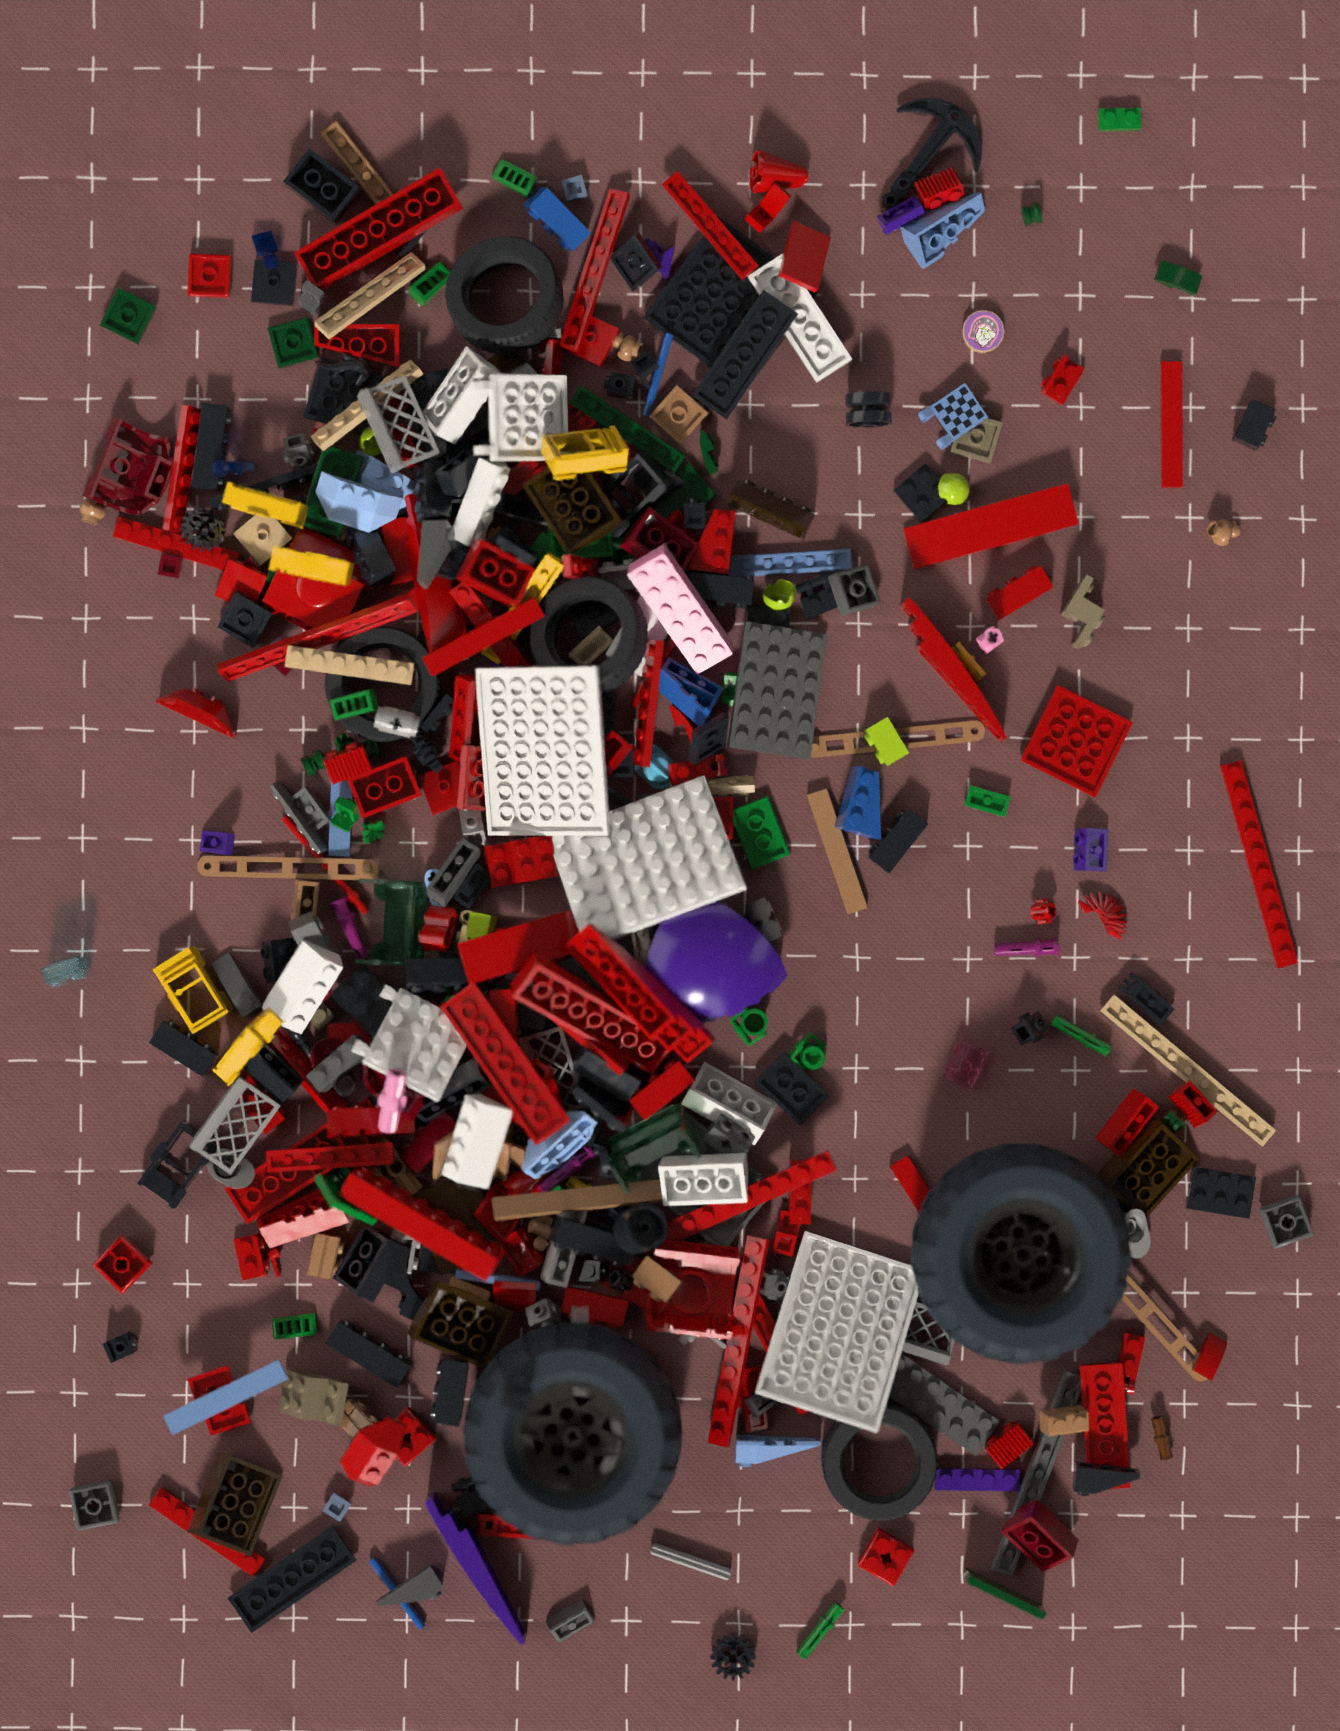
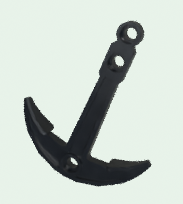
M917 99L905 103L896 109L897 113H914L922 116L929 114L938 119L940 123L909 167L903 170L892 184L890 192L883 196L882 206L886 210L897 206L899 200L904 199L914 186L917 177L954 133L958 134L965 142L964 147L971 158L974 172L979 171L982 145L978 130L970 117L961 108L940 99ZM956 113L959 119L952 120L951 115ZM902 180L907 182V186L904 188L899 185ZM892 197L895 202L888 204L887 198Z

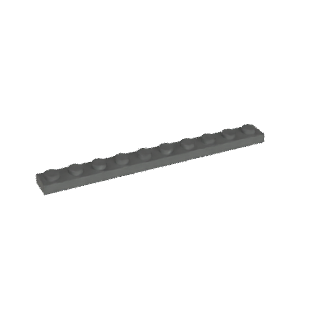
M1064 1370L1049 1410L1076 1405L1081 1392L1080 1375ZM1041 1432L1009 1519L1021 1506L1035 1499L1040 1502L1065 1434L1047 1436ZM1005 1535L1002 1536L991 1569L1012 1577L1021 1551Z

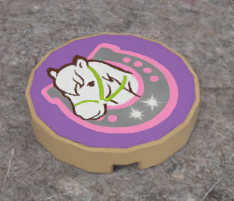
M986 310L976 311L969 315L962 329L964 342L970 349L979 353H986L996 349L1004 336V326L1001 319L993 312Z

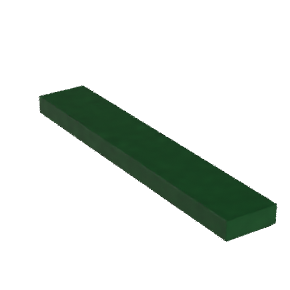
M582 385L579 386L569 401L570 405L606 429L615 425L625 442L640 452H646L652 460L673 474L686 457V455Z

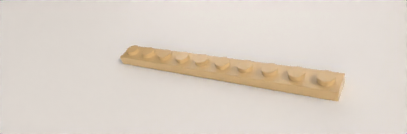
M1112 995L1100 1011L1179 1078L1184 1082L1191 1080L1216 1109L1263 1147L1276 1130L1118 997Z

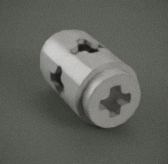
M384 706V708L378 707L374 727L379 728V731L390 734L393 733L410 738V736L416 737L420 717L415 716L416 713L401 711L388 706ZM395 718H399V726H395Z
M765 897L746 905L748 909L746 912L752 926L768 942L782 936L780 924L770 902L766 901ZM756 921L759 922L758 926H755L754 924Z

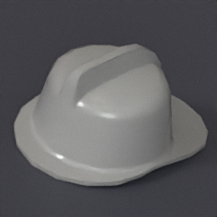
M220 1148V1152L229 1150L227 1148ZM234 1153L221 1155L222 1163L229 1168L235 1161ZM242 1158L231 1175L212 1161H209L207 1164L208 1172L218 1182L232 1188L248 1186L255 1176L253 1165L245 1158Z
M1131 1209L1127 1213H1123L1130 1233V1250L1133 1258H1142L1150 1248V1233L1145 1214L1139 1209Z

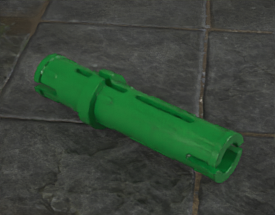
M1059 1014L1055 1015L1050 1024L1083 1043L1085 1048L1088 1049L1090 1047L1104 1057L1107 1056L1112 1045L1097 1038L1095 1033L1092 1032L1090 1034L1059 1016Z
M834 1601L824 1616L821 1615L819 1623L796 1650L800 1657L807 1660V1657L829 1629L834 1628V1623L845 1611L839 1603Z

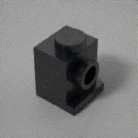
M611 372L610 376H606L604 382L607 395L632 400L636 376ZM618 380L622 381V382H623V386H622V387H616V385H615L616 381H618Z
M126 1332L104 1342L103 1347L110 1363H113L135 1353L138 1343L134 1335ZM118 1344L124 1345L123 1351L118 1349Z

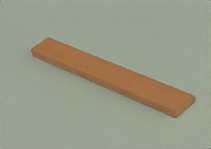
M658 1179L492 1198L495 1220L641 1203L662 1202L663 1198L660 1180Z

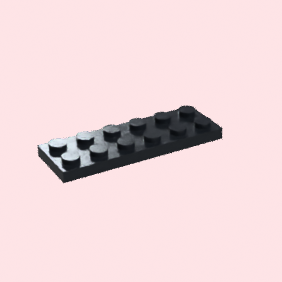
M763 290L692 396L727 420L798 316V313Z
M332 1525L230 1595L228 1600L250 1632L253 1633L347 1568L357 1559L334 1525Z

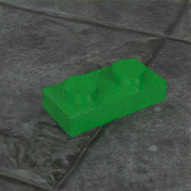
M1141 108L1098 109V132L1141 130Z
M970 785L964 806L1005 817L1011 797Z

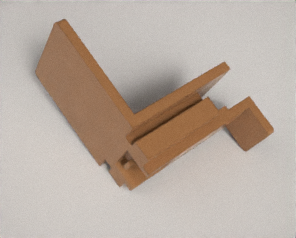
M455 1131L436 1143L432 1177L435 1180L443 1176L441 1173ZM505 1136L493 1176L506 1181L509 1164L522 1168L527 1145L523 1148L506 1140Z

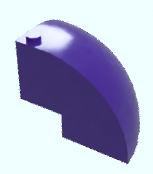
M713 901L663 920L653 939L644 967L701 1023L716 1021L715 1018L724 1015L730 1017L743 1012V1008L753 1003L756 1005L760 1002L761 997L768 992L772 993L788 976L782 960L766 938L743 917L718 901Z

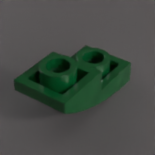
M1161 260L1154 280L1170 289L1176 287L1194 296L1197 295L1203 276L1185 267Z
M702 430L700 432L701 456L709 476L712 477L718 473L717 467L719 464L713 455L709 456L708 454L714 451L713 445L716 443L710 433L706 434Z

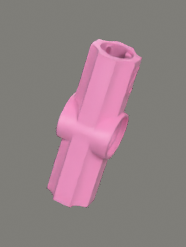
M994 626L976 638L978 646L985 653H989L1004 642L1002 633Z
M391 1068L387 1071L385 1089L381 1092L378 1104L381 1106L378 1127L380 1131L385 1133L397 1131L400 1112L406 1104L407 1098L403 1094L407 1074L399 1068Z

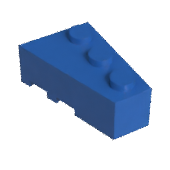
M538 187L522 204L528 211V214L534 220H538L543 225L542 228L550 236L554 235L558 239L557 243L565 251L567 249L574 251L591 234L546 187Z
M668 657L660 672L658 691L698 726L703 725L724 687Z
M862 766L852 767L835 828L872 840L881 839L879 772Z

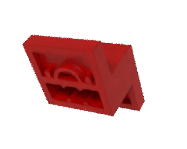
M538 836L484 847L491 888L558 876L557 865L553 856L555 853L552 836Z
M229 1365L187 1379L194 1400L234 1381ZM245 1400L205 1419L210 1436L252 1422Z

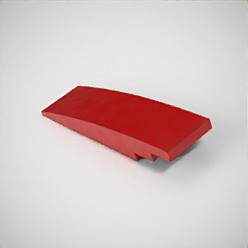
M1064 484L904 528L903 531L913 569L915 570L1033 539L1037 536L1077 526L1079 522L1069 485Z
M408 494L404 497L409 516L405 519L409 538L405 542L430 654L467 634L465 613L449 593L459 582L437 576L434 577L428 588H423L418 582L422 523L417 522V513L415 512L416 495Z
M910 597L907 598L900 607L914 621L908 628L921 642L916 650L999 742L1004 741L1007 738L1005 732L964 665L925 614Z
M568 909L457 943L468 982L473 984L523 969L534 952L547 960L571 954L564 945L579 933V929L572 909ZM629 933V934H627V935L621 936V937L616 938V939H614V940L621 939V938L630 936V935H632V934Z
M591 922L564 945L571 955L650 1040L656 1037L669 1052L674 1049L686 1063H689L716 1039L660 981Z
M368 1096L354 1106L374 1108V1103ZM326 1123L287 1149L369 1144L378 1141L384 1136L328 1138ZM267 1162L254 1169V1179L248 1186L243 1188L228 1186L225 1188V1191L246 1224H249L314 1182V1178L318 1174L325 1175L334 1168L268 1172Z

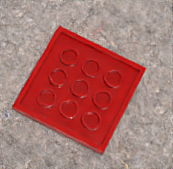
M1057 685L1019 761L1096 798L1133 722Z

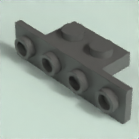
M281 781L272 783L270 788L272 789L273 796L282 803L286 814L295 821L298 831L305 835L311 849L318 854L327 851L329 847L317 831L329 823L332 818L309 786L303 787L295 795L291 796Z

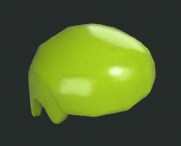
M368 426L361 433L359 446L367 455H380L382 451L371 427Z
M946 473L940 478L938 485L939 496L948 501L947 504L960 505L967 499L970 490L968 481L963 475Z
M778 579L775 585L770 583L767 585L763 592V600L766 605L774 610L786 609L795 600L796 587L790 581Z

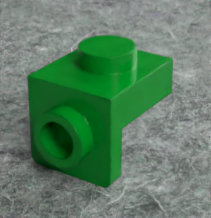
M725 672L722 703H726L728 706H733L737 673Z
M339 796L335 801L337 812L330 822L331 825L348 833L359 819L358 808L353 800Z

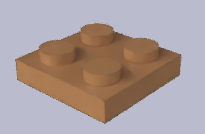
M676 386L652 412L649 418L681 445L704 420L708 412L680 387Z

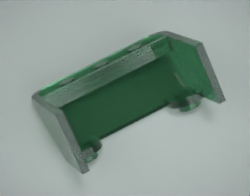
M359 878V883L374 884V896L379 901H385L383 943L373 945L370 959H355V963L405 966L407 959H424V949L418 941V934L425 925L424 914L427 909L426 885L418 881Z
M674 1104L650 1116L647 1120H643L623 1130L621 1133L615 1134L607 1141L610 1170L626 1195L630 1193L629 1183L640 1179L643 1172L642 1167L679 1149L681 1153L690 1154L694 1152L697 1158L701 1157L699 1141L680 1104Z

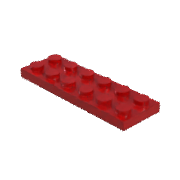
M1120 1361L1080 1364L1082 1407L1088 1411L1089 1431H1084L1086 1463L1129 1468L1123 1363ZM1129 1482L1111 1489L1131 1488V1484Z

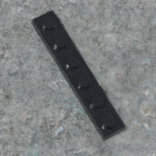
M318 463L246 487L270 494L269 491L274 489L282 491L290 487L289 484L295 482L303 484L310 481L309 478L314 476ZM224 494L209 499L210 505L214 510L223 511L230 508V505L222 503Z

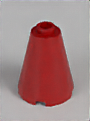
M756 150L754 152L751 162L755 163L749 171V188L752 190V193L768 192L776 182L785 190L801 188L804 183L807 184L809 172L806 171L805 166L763 151Z
M518 1168L507 1175L506 1181L500 1179L498 1185L508 1196L541 1193L538 1185L553 1174L556 1169L534 1179L525 1173L522 1168Z

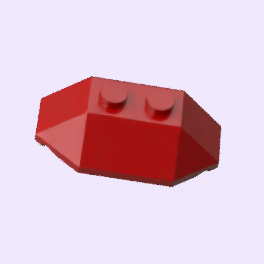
M194 687L191 690L184 688L157 698V703L235 739L236 733L227 708L221 705L222 700L213 696L210 699L203 697L204 692Z
M386 1417L382 1421L359 1429L340 1458V1463L348 1478L366 1486L378 1485L398 1455L407 1424L391 1417Z

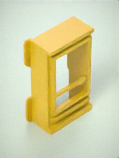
M615 425L610 426L609 429L603 428V430L592 429L551 434L548 436L542 434L541 453L556 480L575 478L576 473L604 470L605 473H616L627 470L628 448ZM597 447H604V448H605V449L595 450V448H597ZM574 449L577 450V451H584V452L561 454V452H565V451L571 452V451L574 450Z
M230 482L227 484L222 503L230 505L232 509L265 518L281 520V523L303 529L309 506L238 486Z
M274 546L269 570H281L280 572L348 585L351 583L354 563L329 558L328 555L308 551L302 553Z
M195 946L184 949L152 969L168 993L167 996L175 1010L181 1014L192 1034L199 1032L233 1010V1005L225 992L218 991L204 968L206 962ZM195 967L200 978L182 989H177L175 993L169 983ZM203 980L219 1008L193 1023L177 995H181L183 991Z
M268 1007L246 1027L242 1035L236 1040L213 1071L229 1087L244 1070L243 1066L260 1050L264 1042L269 1045L275 1037L273 1034L284 1020Z

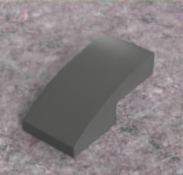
M306 280L302 285V294L298 298V304L314 316H317L323 302L324 292Z

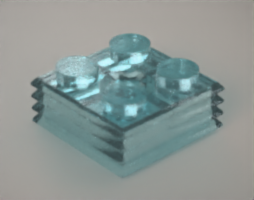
M76 956L41 968L40 971L43 972V979L46 980L44 983L51 984L52 988H58L67 985V980L69 979L79 981L87 978V973L91 971L89 969L90 966L87 965V958Z

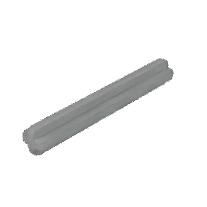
M653 1543L651 1546L650 1554L724 1580H728L731 1575L730 1568L657 1543Z

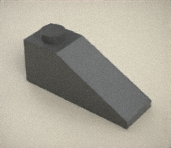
M447 520L422 521L418 582L423 588H428L451 550L452 540L455 539V529Z
M227 953L211 964L242 1017L248 1016L262 1006L263 1003L230 953Z
M427 1565L375 1602L378 1606L423 1601L429 1598L433 1600L442 1594L440 1590L444 1587L431 1566Z

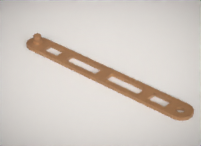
M979 721L895 728L898 735L899 733L935 730V740L904 743L906 748L976 742L985 735V727ZM962 727V738L946 739L945 729ZM974 727L978 729L976 735L971 733V729ZM866 732L813 737L811 758L877 752L875 747L854 748L853 738L864 737L867 734ZM843 739L844 750L827 751L826 741Z
M203 856L197 863L199 873L206 877L372 880L378 874V866L371 859ZM220 861H237V872H220ZM207 862L211 864L209 870L205 869V863ZM247 862H282V873L247 872ZM293 863H327L328 874L293 873ZM338 864H355V875L338 874Z
M1128 1275L1126 1281L1146 1304L1138 1310L1125 1294L1122 1300L1196 1381L1207 1380L1205 1377L1192 1371L1200 1355L1198 1351ZM1155 1312L1177 1336L1171 1344L1146 1319L1151 1313ZM1184 1345L1196 1357L1189 1365L1177 1353Z

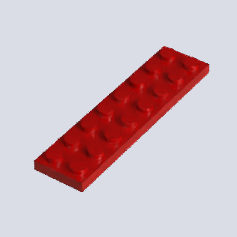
M477 983L468 985L440 1006L536 1146L572 1121Z

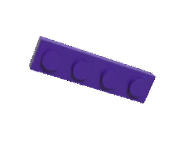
M937 1468V1476L934 1481L935 1490L1019 1491L1020 1470L1009 1468Z

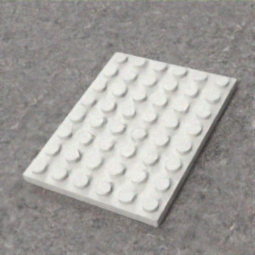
M599 667L476 668L475 676L488 835L608 836L610 834Z
M704 775L609 811L610 834L608 836H552L555 853L553 856L579 932L591 922L609 938L614 940L746 889Z
M804 1231L755 1393L877 1433L919 1294L912 1266Z

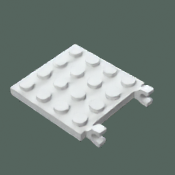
M488 375V381L472 382V390H489L490 446H474V455H490V461H545L541 453L542 434L548 436L568 432L567 375Z
M385 985L380 997L393 1003L370 1048L357 1039L351 1051L365 1057L362 1063L387 1075V1071L391 1068L404 1070L405 1074H407L406 1086L438 1102L467 1045L441 1008L402 988L397 993L393 988Z

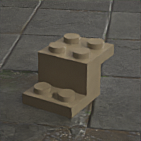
M1085 575L1081 579L1060 614L1082 627L1071 645L1078 650L1090 644L1094 637V634H1092L1093 629L1099 628L1105 619V616L1102 615L1105 610L1086 599L1094 587L1091 584L1094 578L1089 575Z
M293 1369L285 1370L288 1379L282 1382V1393L279 1399L280 1412L301 1420L324 1421L336 1426L342 1425L348 1383L327 1375L303 1374Z

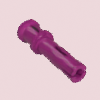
M346 896L329 904L330 907L334 908L338 917L337 923L343 926L356 960H360L369 956V953L353 920L355 914L351 912Z
M1054 937L1053 940H1040V938H1036L1034 942L994 944L995 956L1035 954L1037 957L1047 954L1059 956L1058 937Z
M584 1144L567 1162L538 1185L541 1192L552 1191L574 1171H580L586 1162L595 1158L594 1152L588 1145Z

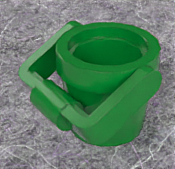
M746 1007L743 1009V1012L733 1016L730 1019V1023L735 1028L734 1030L748 1046H751L767 1035L765 1030L768 1026V1018L763 1011L759 1009L749 1010ZM740 1015H742L741 1024L736 1020ZM748 1035L758 1037H756L754 1040H751V1038Z
M810 1032L794 1046L789 1053V1058L803 1071L805 1068L810 1070L819 1069L825 1063L826 1053L824 1049L827 1046ZM814 1038L819 1044L808 1042ZM798 1053L800 1063L794 1058Z

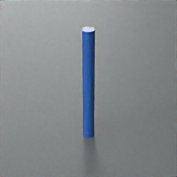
M665 333L657 360L660 368L654 371L650 384L651 387L649 388L643 408V415L650 416L672 342V334Z
M376 1557L372 1558L369 1563L391 1591L397 1585ZM409 1602L400 1603L419 1630L422 1629L426 1624Z

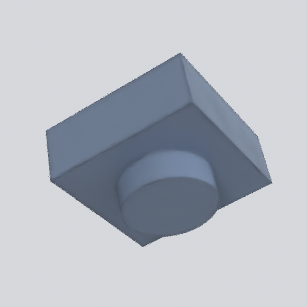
M582 175L562 180L567 202L588 197Z
M334 1491L322 1511L340 1522L352 1502Z

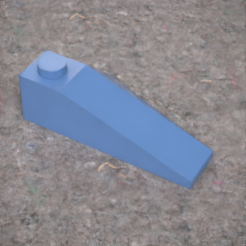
M977 192L940 206L938 209H932L919 215L917 219L901 225L904 243L921 268L924 269L939 260L945 254L944 250L950 243L954 244L958 240L957 236L963 229H968L985 211L981 193Z
M736 1434L735 1463H739L741 1467H752V1464H758L820 1446L821 1439Z

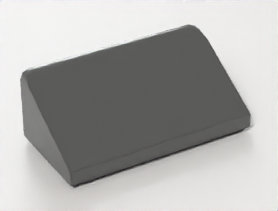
M582 1599L546 1620L550 1632L558 1643L595 1622Z

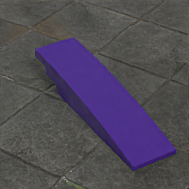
M431 1493L427 1496L424 1503L452 1553L505 1627L521 1645L525 1644L527 1634L470 1522L461 1525L453 1508L450 1507L444 1511L436 1493Z

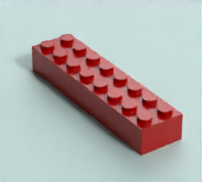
M439 167L297 250L294 254L310 282L323 291L464 208L444 172Z
M535 952L510 985L512 996L586 1039L593 1041L613 1054L618 1055L650 1075L654 1073L669 1053L656 1037L650 1040L608 994Z
M359 1166L350 1173L338 1194L339 1196L485 1282L495 1272L506 1252L500 1244L494 1241H487L484 1239L483 1234L475 1230L470 1231L459 1220L455 1219L453 1221L447 1217L444 1211L429 1207L427 1201L412 1197L408 1190L402 1187H395L392 1185L393 1182L386 1177H378L367 1166Z

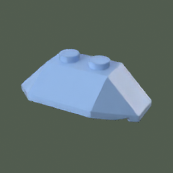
M358 450L356 454L364 456L357 483L402 497L397 516L408 514L404 497L408 494H414L415 482L398 471L391 474L386 464Z
M323 471L315 491L329 520L366 532H371L396 519L403 499L402 497Z
M566 1112L572 1120L538 1146L531 1139L528 1141L522 1170L532 1178L537 1179L541 1175L559 1168L590 1139L594 1126L597 1124L596 1120L585 1112Z

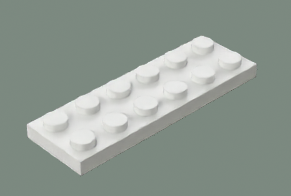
M783 254L750 274L748 279L759 295L765 290L798 313L785 336L815 382L818 383L852 361V358L808 290L778 276Z

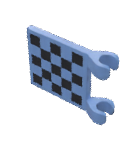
M966 383L918 413L922 422H926L936 415L948 433L936 441L941 450L988 418Z

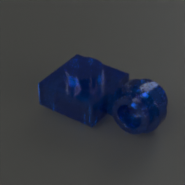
M272 230L251 235L257 256H263L265 268L273 270L276 266H279L276 254H271L278 252Z
M220 459L213 464L212 469L214 474L220 477L226 476L230 470L235 475H245L246 471H254V462L243 460L225 461Z

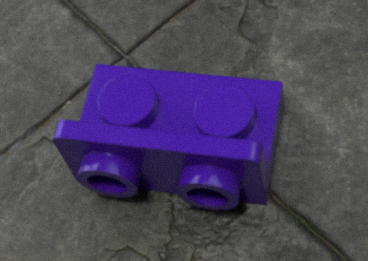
M911 197L878 215L877 219L883 233L888 234L899 229L901 225L908 221L917 219L925 211L922 205L914 197Z
M1076 828L1074 835V870L1107 872L1108 829Z

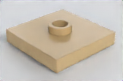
M258 515L253 516L233 533L248 552L253 555L260 566L272 558L274 546L283 548L293 540L277 519Z

